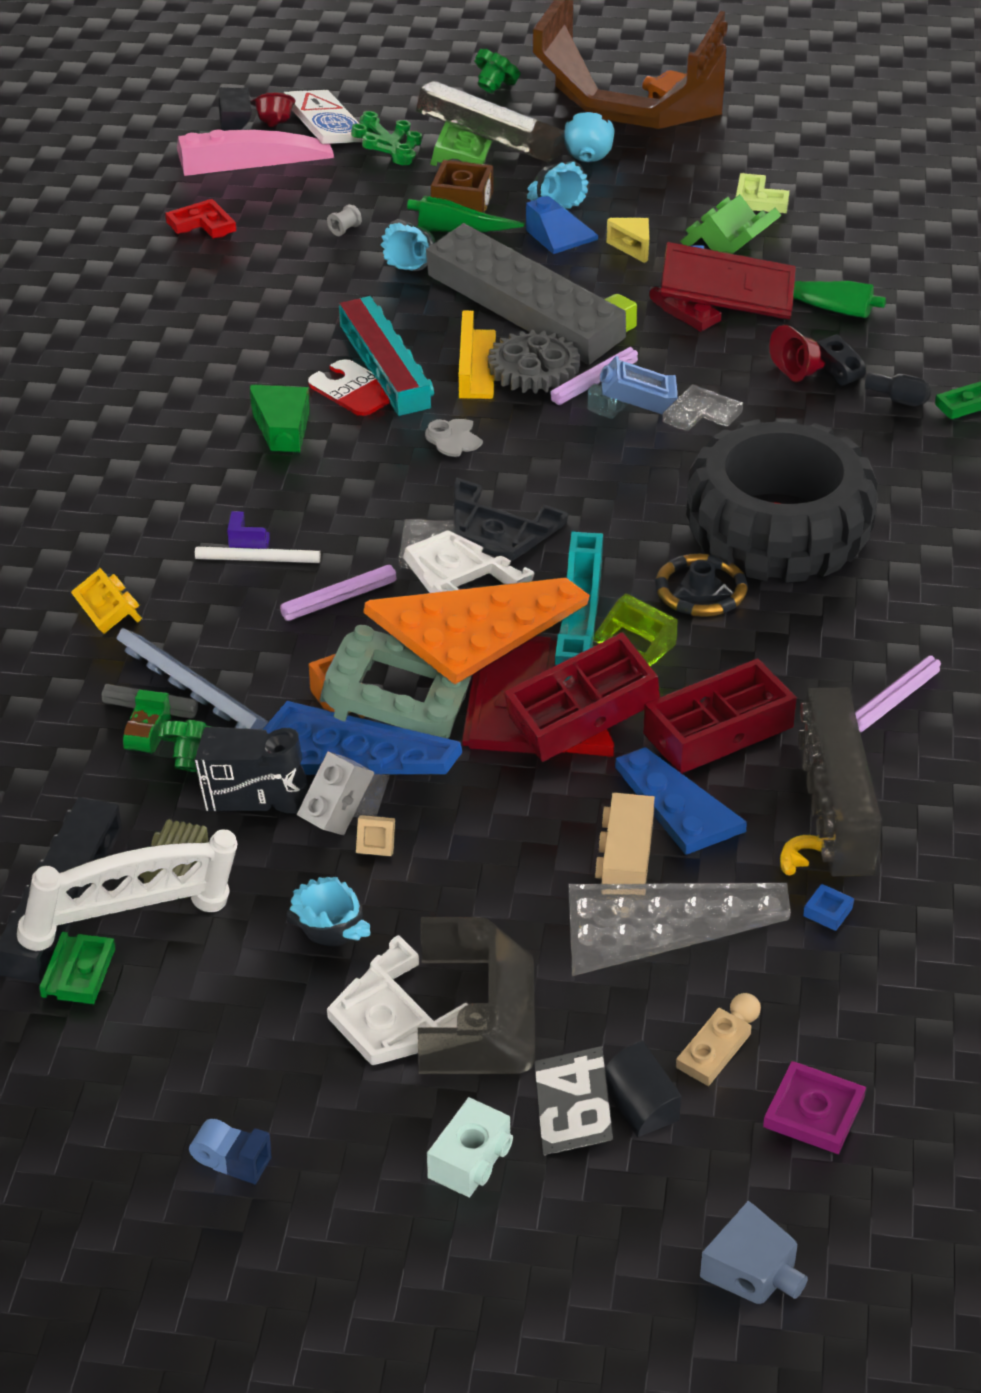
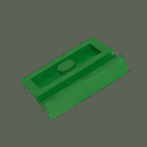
M62 932L39 987L41 997L47 998L48 995H55L58 1000L94 1004L116 949L114 938L78 934L77 937H70L67 932Z

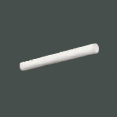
M195 548V559L320 563L321 558L320 551Z

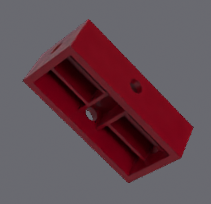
M621 632L505 691L510 719L539 759L544 762L645 710V703L660 698L658 676L626 635Z
M757 658L645 703L643 734L670 764L682 774L793 728L797 697ZM706 697L705 700L701 703L700 700Z

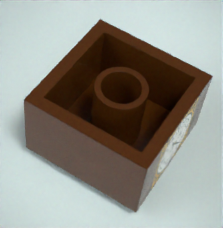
M443 160L431 184V197L448 199L464 207L485 213L493 195V165Z

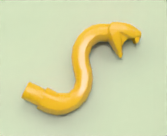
M840 812L835 816L838 831L841 835L840 839L830 840L815 835H800L790 839L785 843L780 855L781 870L789 876L796 873V867H807L809 865V861L798 853L801 849H814L834 854L851 849L859 837L855 822L850 819L846 812Z

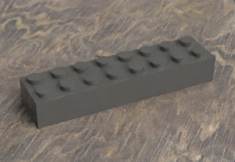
M465 223L426 249L429 276L529 332L534 330L536 334H540L545 330L548 336L556 333L557 339L565 337L566 342H573V347L578 348L580 361L587 365L592 364L626 338L625 310Z

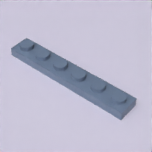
M125 628L121 629L116 639L127 646L124 650L127 654L140 661L143 657L147 659L148 663L146 666L162 676L165 672L169 674L168 681L184 691L187 687L191 689L192 693L190 696L206 706L209 702L215 707L212 711L228 721L231 718L238 721L235 726L236 728L262 730L268 724L267 720L144 637Z

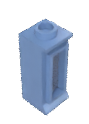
M615 356L601 370L600 381L602 382V395L659 414H663L678 399L676 375H663L621 361L619 356Z

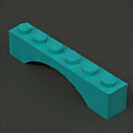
M571 533L567 578L590 596L586 606L562 620L557 639L555 666L593 647L602 569L603 534Z

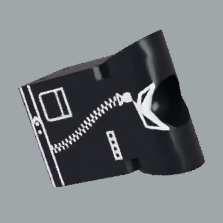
M204 728L194 761L206 811H268L273 806L278 811L284 813H298L309 788L307 777L300 764L302 761V751L299 735L296 730L281 728L268 734L266 730Z

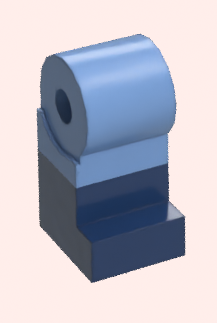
M207 1119L189 1146L190 1154L199 1163L211 1167L215 1171L255 1185L272 1158L269 1132L254 1128L252 1133L232 1128L225 1122L217 1119Z

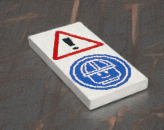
M329 90L284 92L295 98L296 102L292 106V111L322 144L362 142L363 138H355L351 135L352 125L357 124L358 121Z

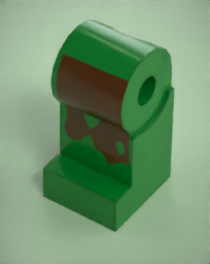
M139 690L135 697L136 706L130 721L127 722L125 727L123 745L126 750L154 753L161 740L158 737L160 723L171 720L168 693Z

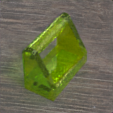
M625 593L617 600L596 631L593 639L600 644L613 637L612 635L616 631L624 627L652 642L645 653L637 649L649 666H651L676 645L678 620Z

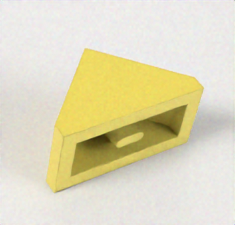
M607 219L606 243L646 263L649 255V219Z

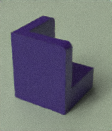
M231 511L227 530L229 548L268 549L270 533L266 532L265 528L245 527L244 512Z

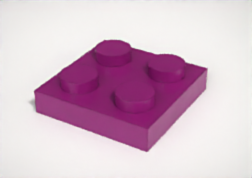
M791 1061L766 1112L763 1127L839 1155L865 1098L866 1087Z

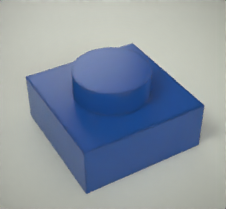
M821 884L804 906L803 916L836 931L853 909L854 898Z

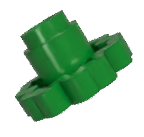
M480 49L475 57L474 62L478 68L482 69L478 76L477 84L489 93H494L495 90H498L502 83L514 86L521 75V72L515 65L496 52L492 53L488 49Z
M186 720V723L181 721H165L160 723L158 737L161 740L175 744L172 757L175 760V768L197 772L194 761L204 728L211 726H206V723L195 720Z

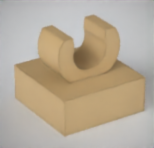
M360 815L357 826L356 853L392 856L395 818Z

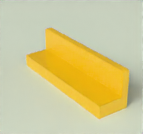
M462 311L459 398L492 399L494 396V375H490L488 355L489 349H493V343H496V331L474 330V311Z

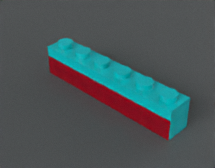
M371 296L339 303L340 327L368 370L374 374L390 399V404L398 416L430 409L431 396L434 395L433 384L430 379H426L421 365L416 364L410 349L405 348L401 336L393 330L391 321L386 320L381 306H377Z

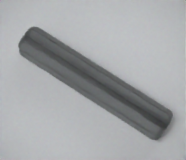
M106 684L101 693L102 701L106 704L134 709L136 706L135 697L141 689ZM168 695L172 716L188 719L195 718L198 711V702L195 699Z

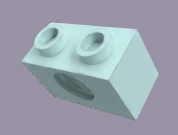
M468 1097L427 1152L428 1178L470 1198L478 1185L483 1186L488 1181L493 1164L499 1156L504 1157L512 1145L513 1135L510 1134V1116Z

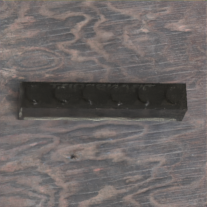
M432 81L420 88L416 112L442 122H448L450 125L548 163L561 155L565 133L561 129L436 81Z

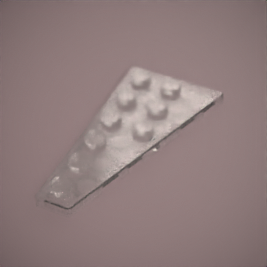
M787 883L569 884L572 976L789 920L790 902Z

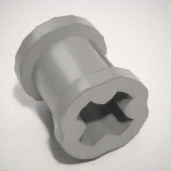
M351 204L346 205L341 212L331 213L327 217L328 227L336 236L343 235L348 228L357 227L362 222L360 211L355 205Z

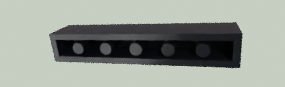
M78 797L72 810L66 812L61 830L52 837L50 850L45 859L39 861L36 871L42 866H51L58 873H62L88 862L107 857L122 830L119 805ZM93 883L86 884L83 887H72L66 893L72 899L79 898ZM27 884L23 890L19 906L16 911L13 910L10 913L7 927L0 937V975L41 984L61 933H68L73 922L56 925L54 941L51 946L44 950L34 951L22 946L17 939L19 920L26 912L30 885Z

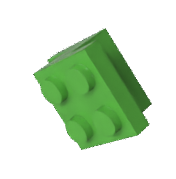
M740 194L733 200L727 197L715 206L718 209L717 212L712 208L701 217L702 224L697 220L686 229L688 235L680 242L683 245L692 246L699 239L703 238L711 250L733 254L782 215L776 207L767 214L762 210L755 215Z

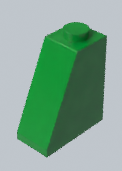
M250 385L252 413L270 450L300 452L310 412L308 387Z

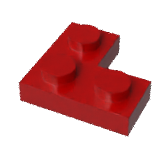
M213 199L165 213L166 223L177 234L187 233L192 229L202 227L212 238H220L236 231V222Z

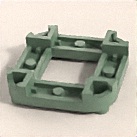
M357 625L354 632L344 637L326 672L320 702H326L335 709L333 717L344 722L349 713L353 712L404 729L448 739L461 704L465 700L471 675L459 683L453 684L394 636L374 631L367 625ZM374 661L434 679L424 703L414 700L407 695H398L382 690L375 685L363 684L362 680L367 670L370 671Z

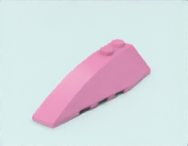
M213 130L210 133H188L185 136H178L177 151L184 176L334 158L330 144H322L317 138L279 131Z

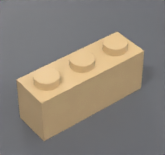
M612 793L611 807L604 806L602 827L608 828L607 832L601 831L599 853H604V857H597L595 878L602 879L601 894L645 898L655 796Z

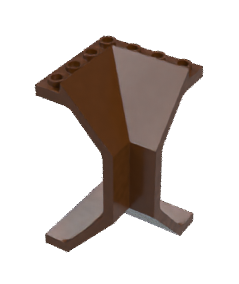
M554 0L533 29V53L555 74V86L586 112L598 113L602 115L604 120L657 129L722 114L727 50L726 44H723V38L728 30V22L725 21V11L719 12L695 53L689 52L687 75L660 99L597 88L573 41V0Z

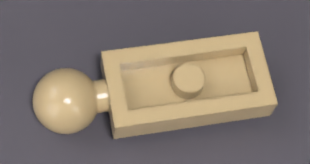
M741 993L735 996L730 1004L731 1014L718 1008L677 1057L676 1068L709 1086L751 1035V1025L748 1023L755 1021L760 1014L761 1006L758 999L750 993Z

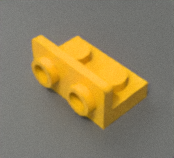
M101 568L71 592L103 634L128 614L137 623L142 619L135 610L140 606L128 591L124 594L122 593L126 589L123 583L115 574L108 577Z

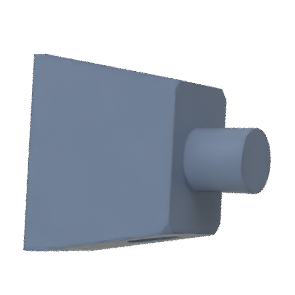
M749 1201L702 1252L700 1271L702 1279L756 1304L764 1303L776 1288L796 1299L802 1293L808 1281L807 1276L793 1268L797 1252L796 1241Z

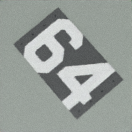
M602 1046L535 1061L543 1155L613 1140Z

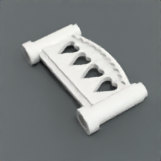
M219 830L210 838V842L168 844L135 849L94 860L62 873H58L51 866H42L32 875L26 912L19 920L17 939L22 946L29 950H44L51 946L54 941L56 925L190 896L193 904L200 910L206 912L219 911L226 905L229 895L227 882L238 845L236 837L229 830ZM198 861L185 875L177 877L172 871L177 865H188ZM163 868L149 883L143 884L137 878L143 872H154ZM123 876H128L115 890L107 891L102 886L109 879L117 880ZM93 883L79 898L72 899L66 893L72 887H83L86 884Z

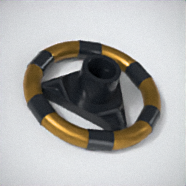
M689 554L672 559L659 570L655 580L657 594L661 600L677 612L690 616L708 617L729 612L744 600L748 589L745 575L735 564L727 565L711 554ZM690 566V570L674 594L669 591L667 582L669 576L676 571ZM715 569L723 570L733 578L735 592L715 576ZM720 601V602H718V603H716V604H710V605H697V604H695V603H691V602Z

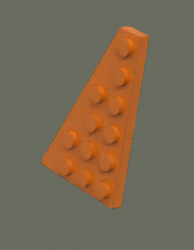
M558 578L369 600L365 602L363 613L453 684H457L586 606L590 595L568 578Z

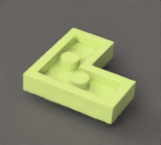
M740 173L736 197L740 194L752 211L764 210L770 212L776 207L779 213H787L789 191L765 189L766 175Z

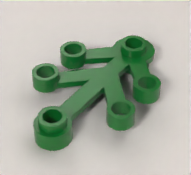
M365 111L360 116L359 124L352 125L351 135L355 138H363L362 146L364 148L389 153L392 156V161L399 165H410L412 160L415 159L416 152L413 149L416 145L421 144L422 134L418 131H410L411 123L409 121L397 120L395 131L390 134L379 124L380 119L377 113ZM407 134L406 143L400 144L399 141Z

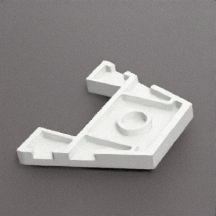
M448 530L406 547L403 555L404 560L429 593L459 590L458 586L488 573L492 574L503 584L532 582L535 574L526 567L522 572L509 566L511 560L503 556L493 558L482 553V546Z
M399 935L390 941L389 949L382 956L377 955L372 960L370 969L360 979L355 978L327 1008L328 1019L371 1065L487 1034V1023L467 1003L433 1021L393 980L419 965V955Z

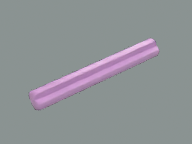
M628 347L551 391L552 402L562 405L601 382V370L615 356H619L621 361L630 364L636 363L638 361V352Z
M385 565L284 602L280 605L282 617L286 621H291L394 583L397 580L396 571L391 565Z
M927 656L849 716L850 722L848 726L850 729H854L857 733L863 732L940 672L939 666L941 663L939 659Z

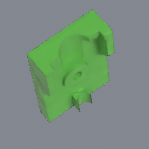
M447 119L435 144L430 165L437 166L438 162L442 163L443 160L451 159L485 164L494 132Z

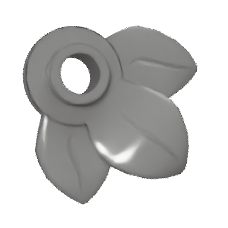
M441 419L434 420L429 423L425 432L426 439L436 445L438 451L448 456H460L462 451H474L483 444L482 439L469 432L473 427V421L453 419L449 422Z

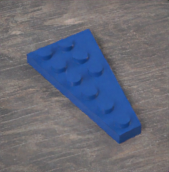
M286 701L262 729L266 730L268 734L281 728H292L297 731L302 751V761L300 764L305 775L317 774L327 751L348 757L374 771V774H446L462 754V747L459 741L349 715L344 722L333 717L334 712L290 701Z

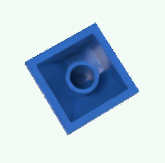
M542 196L526 203V231L551 253L556 254L598 240V235L550 196Z

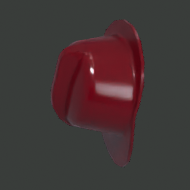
M276 92L261 94L256 99L250 101L251 105L256 106L259 119L267 123L269 127H274L276 124L288 121L292 106L296 102L293 96Z
M780 325L773 331L769 343L772 361L792 381L799 382L805 376L812 375L817 369L825 366V362L821 359L820 346L815 340L802 336L789 325Z

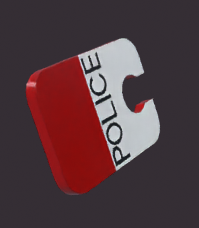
M339 360L330 365V370L344 375L342 379L330 380L320 371L311 375L308 379L310 388L356 415H369L390 403L389 397L374 374L351 360Z

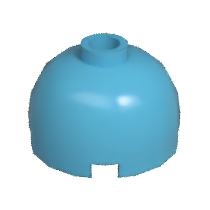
M578 113L573 116V120L569 123L567 121L565 124L564 144L574 159L582 162L599 161L611 150L615 129L611 121L608 120L607 123L605 120H602V115L598 113Z

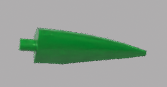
M425 195L421 201L409 199L407 205L408 210L419 211L418 226L428 231L451 232L465 223L482 233L524 227L525 223L482 213L448 199Z
M795 281L793 299L845 315L867 318L873 307L884 308L886 304V297L874 295V285L853 281Z

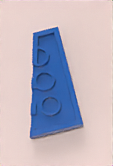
M646 747L616 758L615 768L637 795L655 796L654 817L685 855L746 832L747 822Z

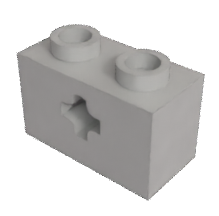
M327 751L297 815L325 831L344 835L375 772L348 757Z

